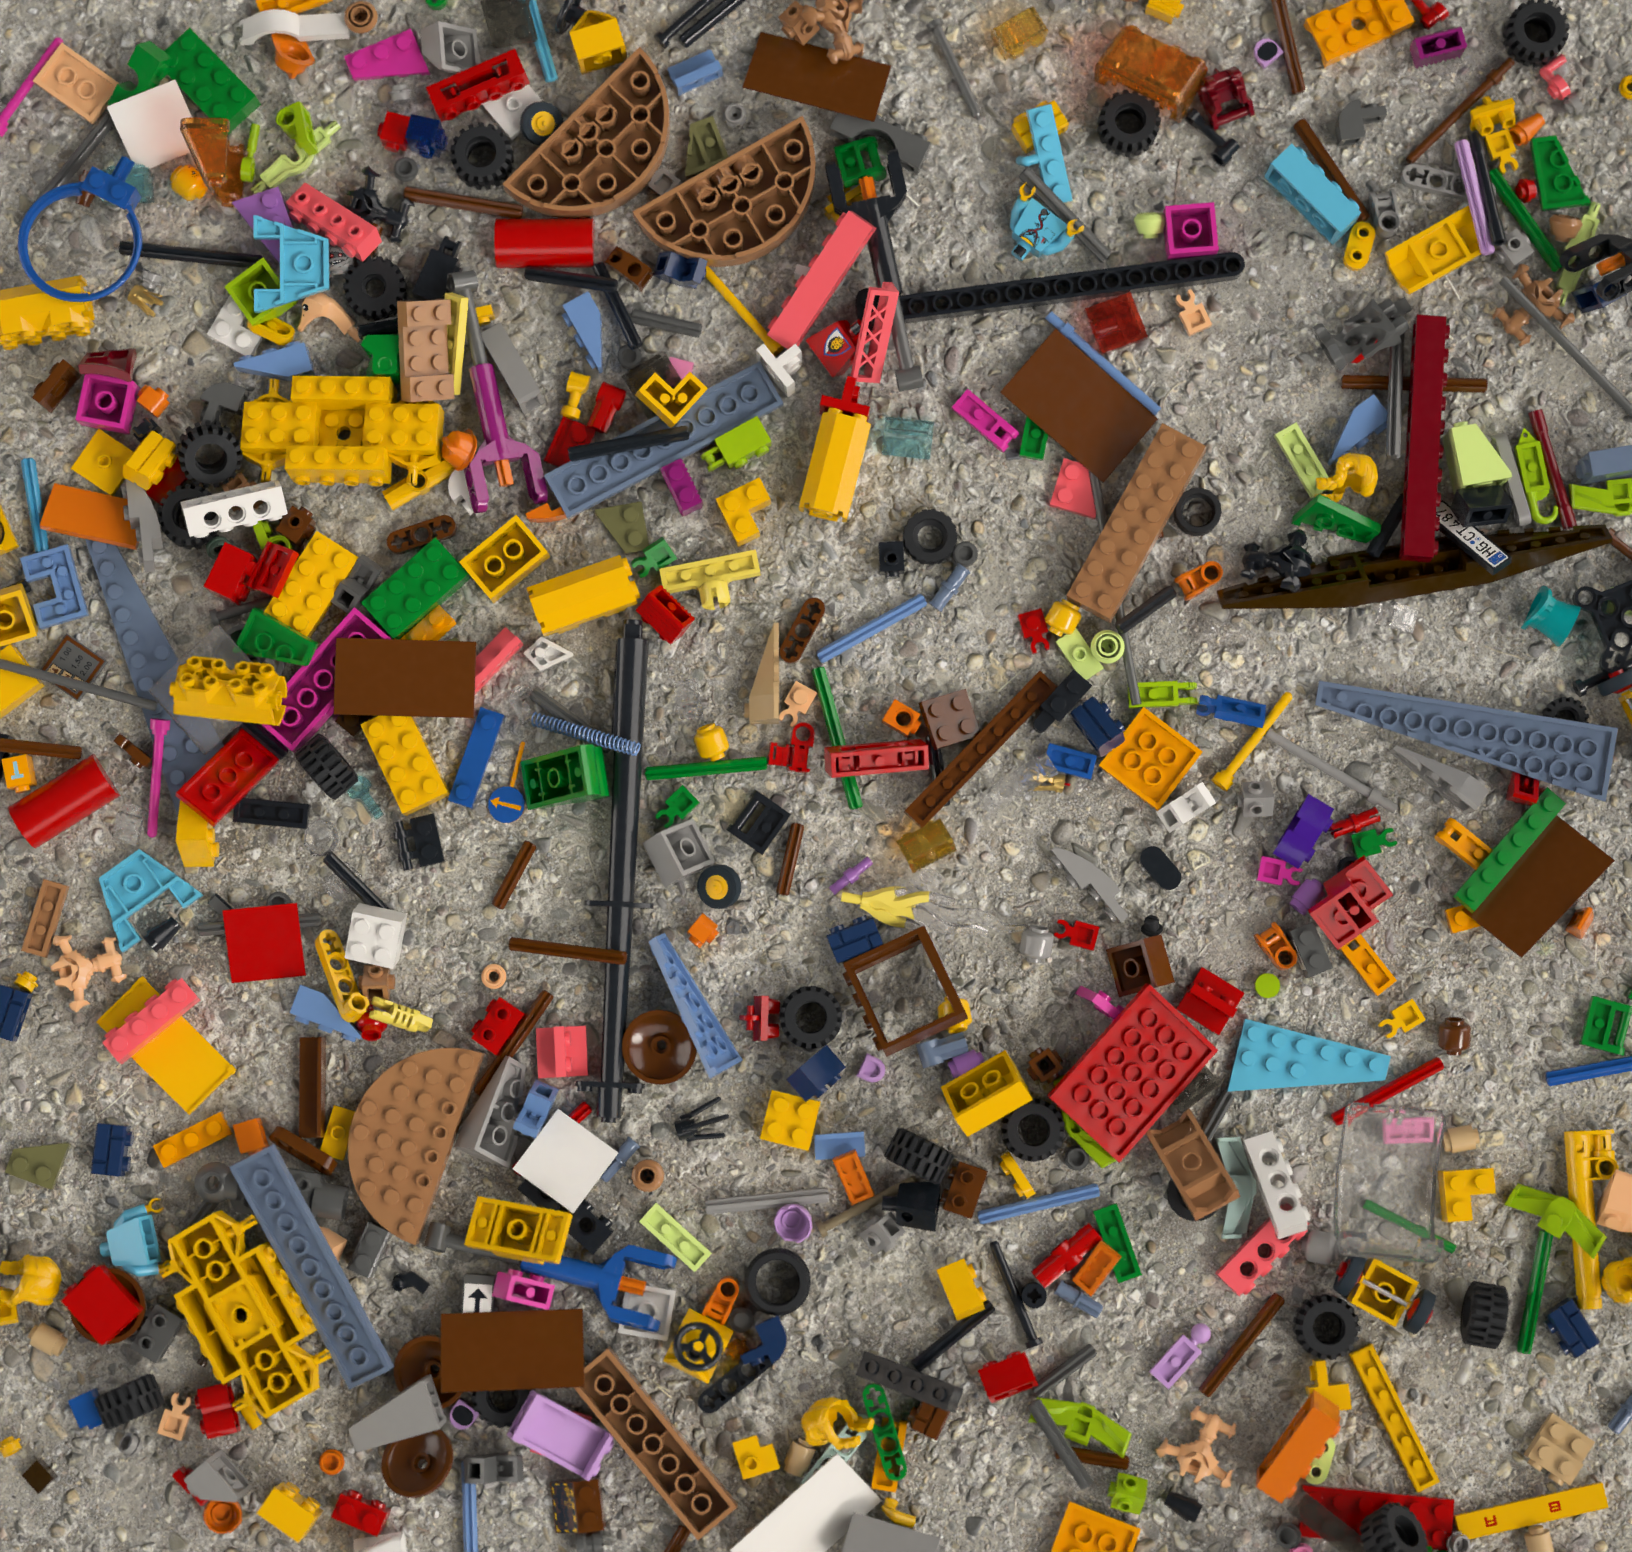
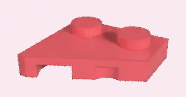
M1064 458L1049 506L1095 519L1096 510L1088 469L1079 462Z

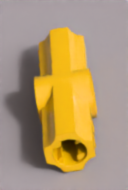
M441 456L440 464L418 472V477L425 478V484L422 487L415 488L413 483L412 486L407 485V476L382 491V494L394 511L419 495L427 494L431 488L448 479L455 469Z

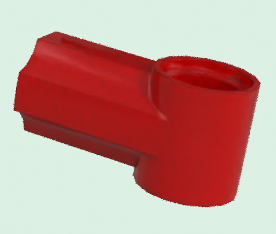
M603 381L596 396L597 403L587 426L596 429L599 433L607 434L616 412L622 407L627 391Z

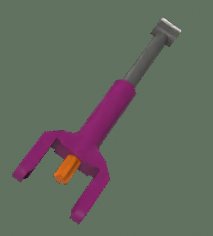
M474 270L448 273L447 285L449 292L468 298L466 336L473 363L469 373L484 437L472 461L464 469L472 509L474 513H483L488 508L489 495L482 466L495 465L499 487H507L514 484L509 462H515L520 458L529 497L535 504L546 503L548 492L539 453L525 443L515 441L508 436L494 367L492 364L487 363L472 294L477 292L478 289L476 273Z

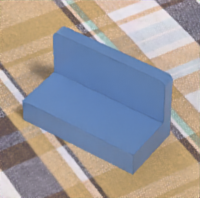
M707 50L667 69L679 96L723 76L722 67L719 61H716L711 50Z
M864 1131L814 1135L815 1160L832 1159L856 1149L859 1157L865 1156Z

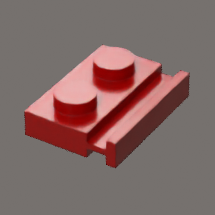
M563 416L544 462L557 468L570 462L568 448L592 443L597 432L596 429Z
M267 541L247 586L279 598L299 553Z

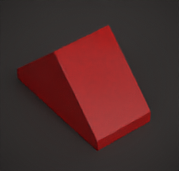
M1512 772L1505 800L1526 806L1536 804L1538 801L1539 780Z

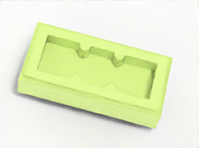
M1077 628L1071 635L1066 634L1055 642L1072 668L1086 680L1104 669L1101 663L1094 658L1090 647Z

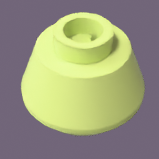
M1138 213L1134 218L1138 233L1143 234V238H1158V233H1163L1165 227L1164 213Z
M1100 631L1091 641V652L1094 658L1101 663H1114L1124 653V641L1115 631Z

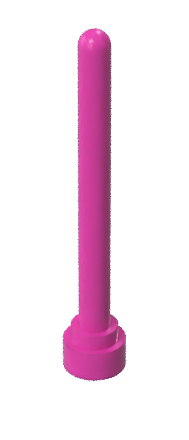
M56 37L1 112V138L8 130L6 128L9 125L7 123L35 84L33 80L60 44L63 43L60 37Z
M158 718L150 719V729H152V734H154L147 835L151 838L157 835L164 735H167V730H170V720Z

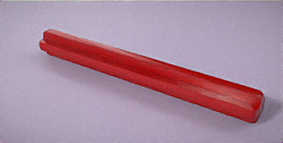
M1436 1057L1331 1114L1333 1122L1339 1126L1443 1070L1444 1065L1441 1059Z

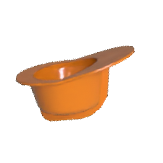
M271 34L276 48L275 63L281 70L286 72L290 79H294L297 75L302 74L307 66L314 64V57L306 41L300 42L297 38L288 34Z
M467 429L465 432L452 431L447 437H442L441 439L443 442L441 455L457 471L464 470L475 455L477 439L471 429Z

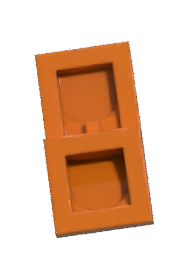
M548 503L526 513L529 522L535 523L554 522L567 518L561 507L551 511Z

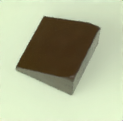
M42 1458L37 1459L22 1475L38 1494L58 1477Z

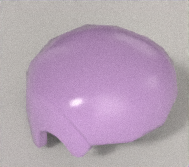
M786 1204L777 1211L774 1219L775 1231L784 1241L801 1243L809 1237L813 1227L812 1216L806 1208L799 1204Z

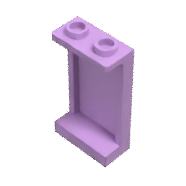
M533 1389L506 1434L511 1440L529 1447L582 1476L587 1481H590L591 1477L597 1475L601 1467L600 1461L604 1454L607 1455L614 1444V1437L609 1431Z

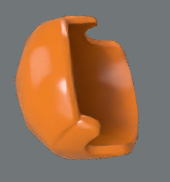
M210 1500L203 1511L205 1524L209 1530L217 1534L231 1533L242 1522V1507L238 1501Z

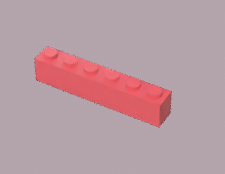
M848 211L847 214L843 212L835 224L838 226L833 235L829 233L822 243L824 249L820 255L815 254L808 265L810 270L806 276L802 275L795 284L797 290L792 297L789 295L784 300L781 306L783 311L780 316H775L768 325L770 331L767 335L786 349H789L794 344L799 347L877 229L853 211Z

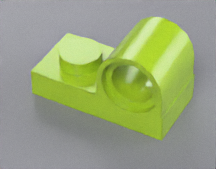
M300 101L282 108L276 115L278 126L290 139H295L297 146L300 149L303 148L309 156L318 153L311 116L308 110Z
M260 520L256 525H253L262 552L267 541L273 544L285 543L286 548L294 550V546L286 537L282 535L269 536L273 532L268 520Z

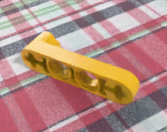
M326 929L315 939V947L339 1014L346 1022L353 1023L366 1012L369 1000L366 996H362L358 990L348 959H345V951L340 937L335 931ZM326 939L327 941H331L332 944L329 946V944L324 943L323 940ZM331 959H335L340 962V970H336L331 967ZM338 982H345L349 986V992H342L338 987Z

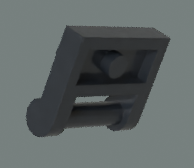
M754 789L750 795L752 797L733 825L730 824L726 830L763 856L791 814ZM760 803L766 806L748 833H743L741 829Z

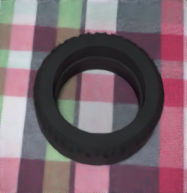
M771 1248L759 1253L750 1262L744 1278L745 1291L753 1306L761 1312L773 1316H782L797 1310L805 1302L811 1285L810 1272L804 1260L793 1251L784 1248ZM773 1260L788 1262L795 1268L799 1277V1287L796 1294L784 1303L769 1302L757 1290L756 1277L758 1271L764 1264Z

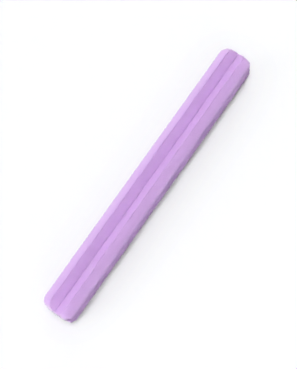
M1466 139L1455 142V150L1480 253L1485 256L1494 253L1495 248L1491 243L1488 220L1470 145Z

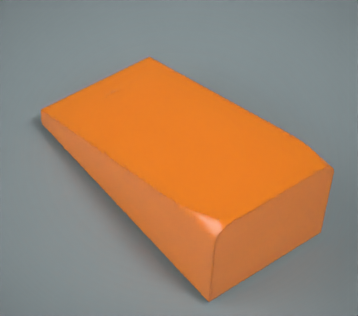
M1586 907L1576 910L1565 931L1578 939H1582L1593 921V908Z

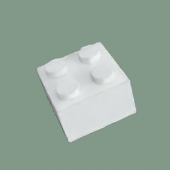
M358 903L352 912L345 959L394 969L400 959L408 913Z

